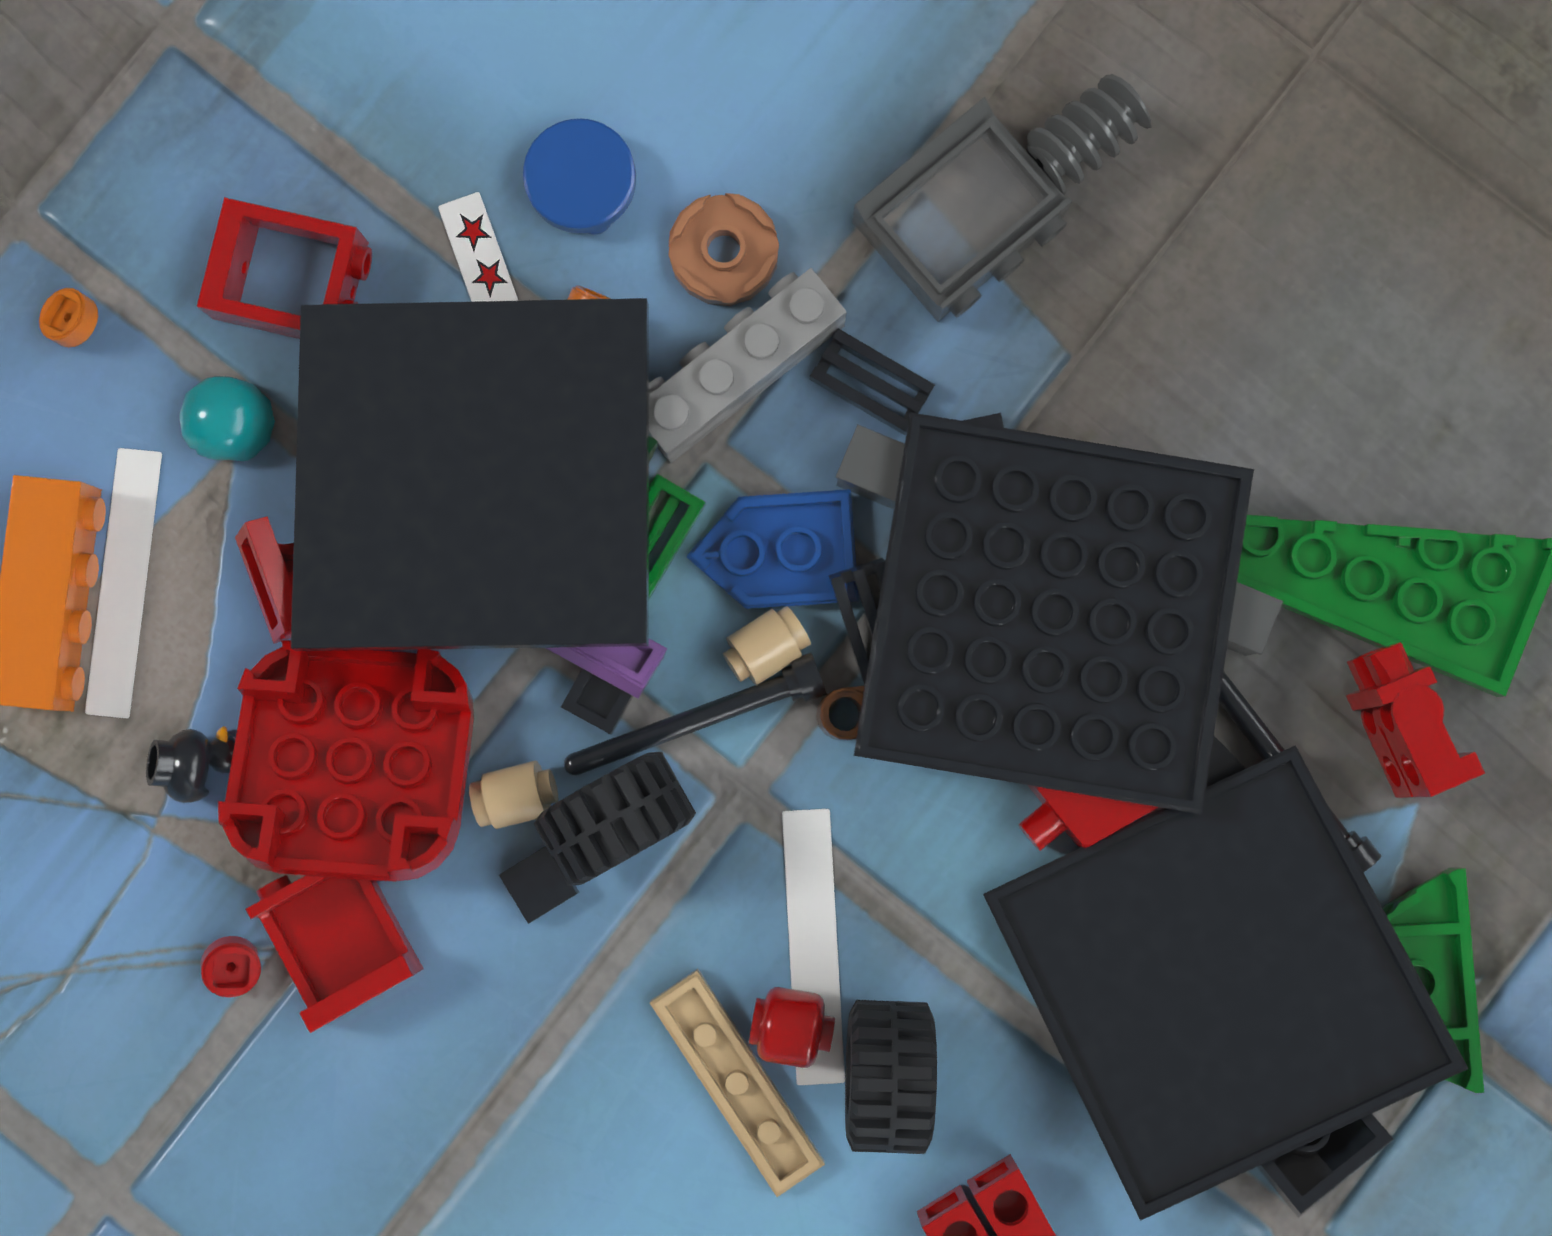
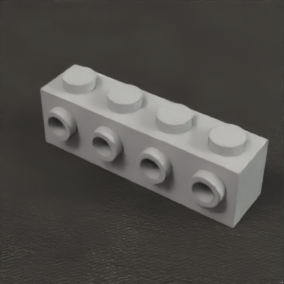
M812 268L808 269L800 277L795 272L783 277L768 292L772 299L755 312L751 307H747L736 314L724 327L727 332L726 335L712 346L703 342L694 347L681 359L680 365L683 368L666 382L662 377H658L649 383V436L658 441L657 448L670 464L834 336L838 328L840 330L844 328L847 311Z

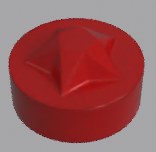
M226 936L215 940L206 948L201 958V975L205 986L212 993L221 997L231 998L247 993L255 986L261 974L260 957L256 947L242 937Z

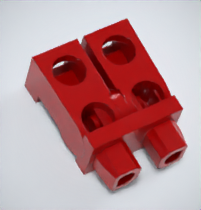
M1401 642L1385 648H1377L1347 661L1359 690L1346 695L1353 711L1362 709L1361 719L1364 729L1396 798L1433 797L1486 774L1476 752H1457L1443 723L1445 711L1443 701L1436 691L1428 687L1437 683L1431 667L1413 669Z
M1011 1154L967 1180L974 1198L997 1236H1056ZM961 1185L916 1211L921 1227L927 1236H990Z

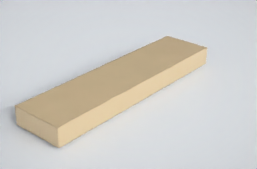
M699 969L650 1001V1005L776 1197L825 1165L823 1157Z

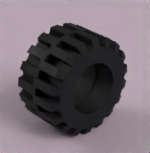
M648 752L545 809L538 816L534 825L568 886L582 885L675 833L688 825L696 812L663 753Z
M856 1000L849 1012L845 1068V1130L852 1152L925 1154L933 1137L937 1097L936 1028L930 1007L927 1002Z

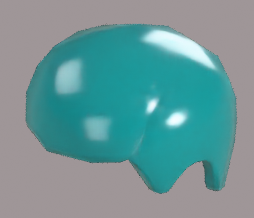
M229 376L209 377L194 386L185 394L179 414L182 438L189 448L196 450L198 455L213 460L248 461L254 458L269 443L275 423L270 400L255 385Z

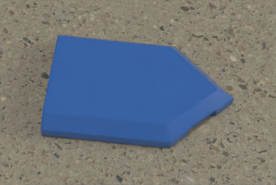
M851 489L738 497L726 510L721 519L686 557L745 609L835 604L837 601L828 575L856 566ZM855 581L845 583L850 602H859Z

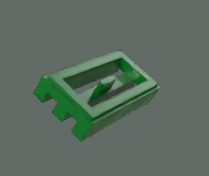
M656 474L649 486V512L662 491L671 496L649 531V556L681 502L688 505L689 508L649 573V599L706 505L705 501L659 474Z

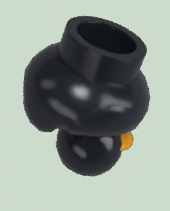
M223 726L216 732L215 738L211 741H208V738L203 733L194 729L182 730L173 735L169 741L153 740L146 764L147 784L149 786L163 787L172 799L181 803H192L205 798L209 794V790L204 786L209 766L217 772L230 773L236 736L229 734L227 728Z

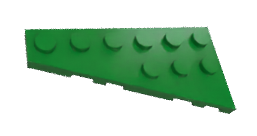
M1247 515L1237 582L1282 600V608L1378 648H1385L1401 642L1410 661L1424 667L1430 666L1433 671L1493 696L1505 697L1552 580V538L1536 539L1505 534L1484 535L1459 533L1454 530L1375 524L1355 525L1337 523V521H1303L1278 519V517Z

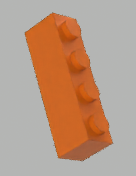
M13 475L0 573V705L74 712L75 701H78L82 696L85 684L84 670L80 667L82 644L87 643L92 628L91 614L87 610L89 588L95 585L99 572L98 558L94 554L96 532L102 529L106 516L105 502L101 498L102 489L80 481Z

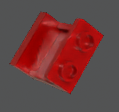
M285 875L258 889L256 893L260 901L245 909L250 919L258 917L261 920L304 1000L307 1009L299 1012L310 1033L424 969L376 880L305 875L292 883L288 875Z

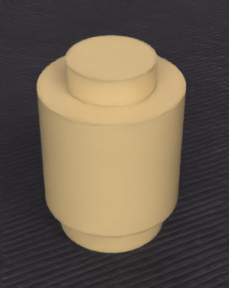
M786 606L778 612H775L773 609L767 611L726 637L730 649L725 651L723 656L740 682L749 677L757 686L790 665L792 661L801 657V650L811 645V642L798 618Z
M536 760L484 773L481 780L472 782L469 785L471 807L480 827L492 825L495 829H500L535 820L552 803L558 802V790L552 771L550 769L542 770Z

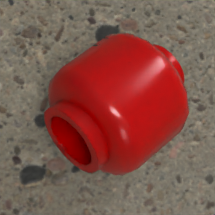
M774 987L769 990L765 999L756 998L748 1044L757 1045L758 1055L764 1061L808 1068L816 1061L819 1050L830 1052L835 1017L824 1015V1000L816 993Z

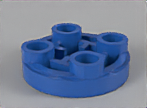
M582 118L569 119L550 126L534 140L525 157L523 181L533 208L547 223L566 232L596 235L605 232L628 208L635 192L636 170L632 154L625 141L617 132L605 124L594 120Z

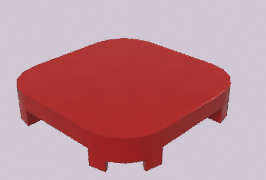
M291 640L281 641L282 647L263 656L251 671L245 668L237 688L243 695L226 798L225 801H218L219 824L223 827L232 847L255 867L278 874L396 882L418 879L437 869L453 851L460 831L474 724L473 697L460 671L444 659L439 651L431 649H418L417 653L378 650L295 651L291 649Z

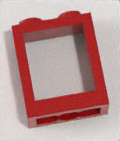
M224 197L197 302V307L214 320L300 339V315L240 302L259 227L338 245L323 304H358L354 300L359 280L365 281L369 275L372 264V249L368 247L369 242L357 227Z

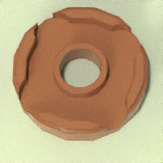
M725 193V195H715L712 197L710 194L696 199L680 212L670 230L668 255L675 278L691 296L707 304L732 306L751 300L768 285L777 268L779 242L772 219L759 204L740 194ZM729 236L739 244L740 251L732 261L725 263L715 261L708 254V247L711 241L716 237Z

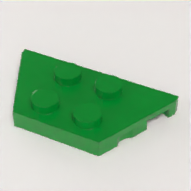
M1449 867L1384 905L1382 908L1468 1067L1467 1070L1445 1080L1474 1093H1484L1466 868Z

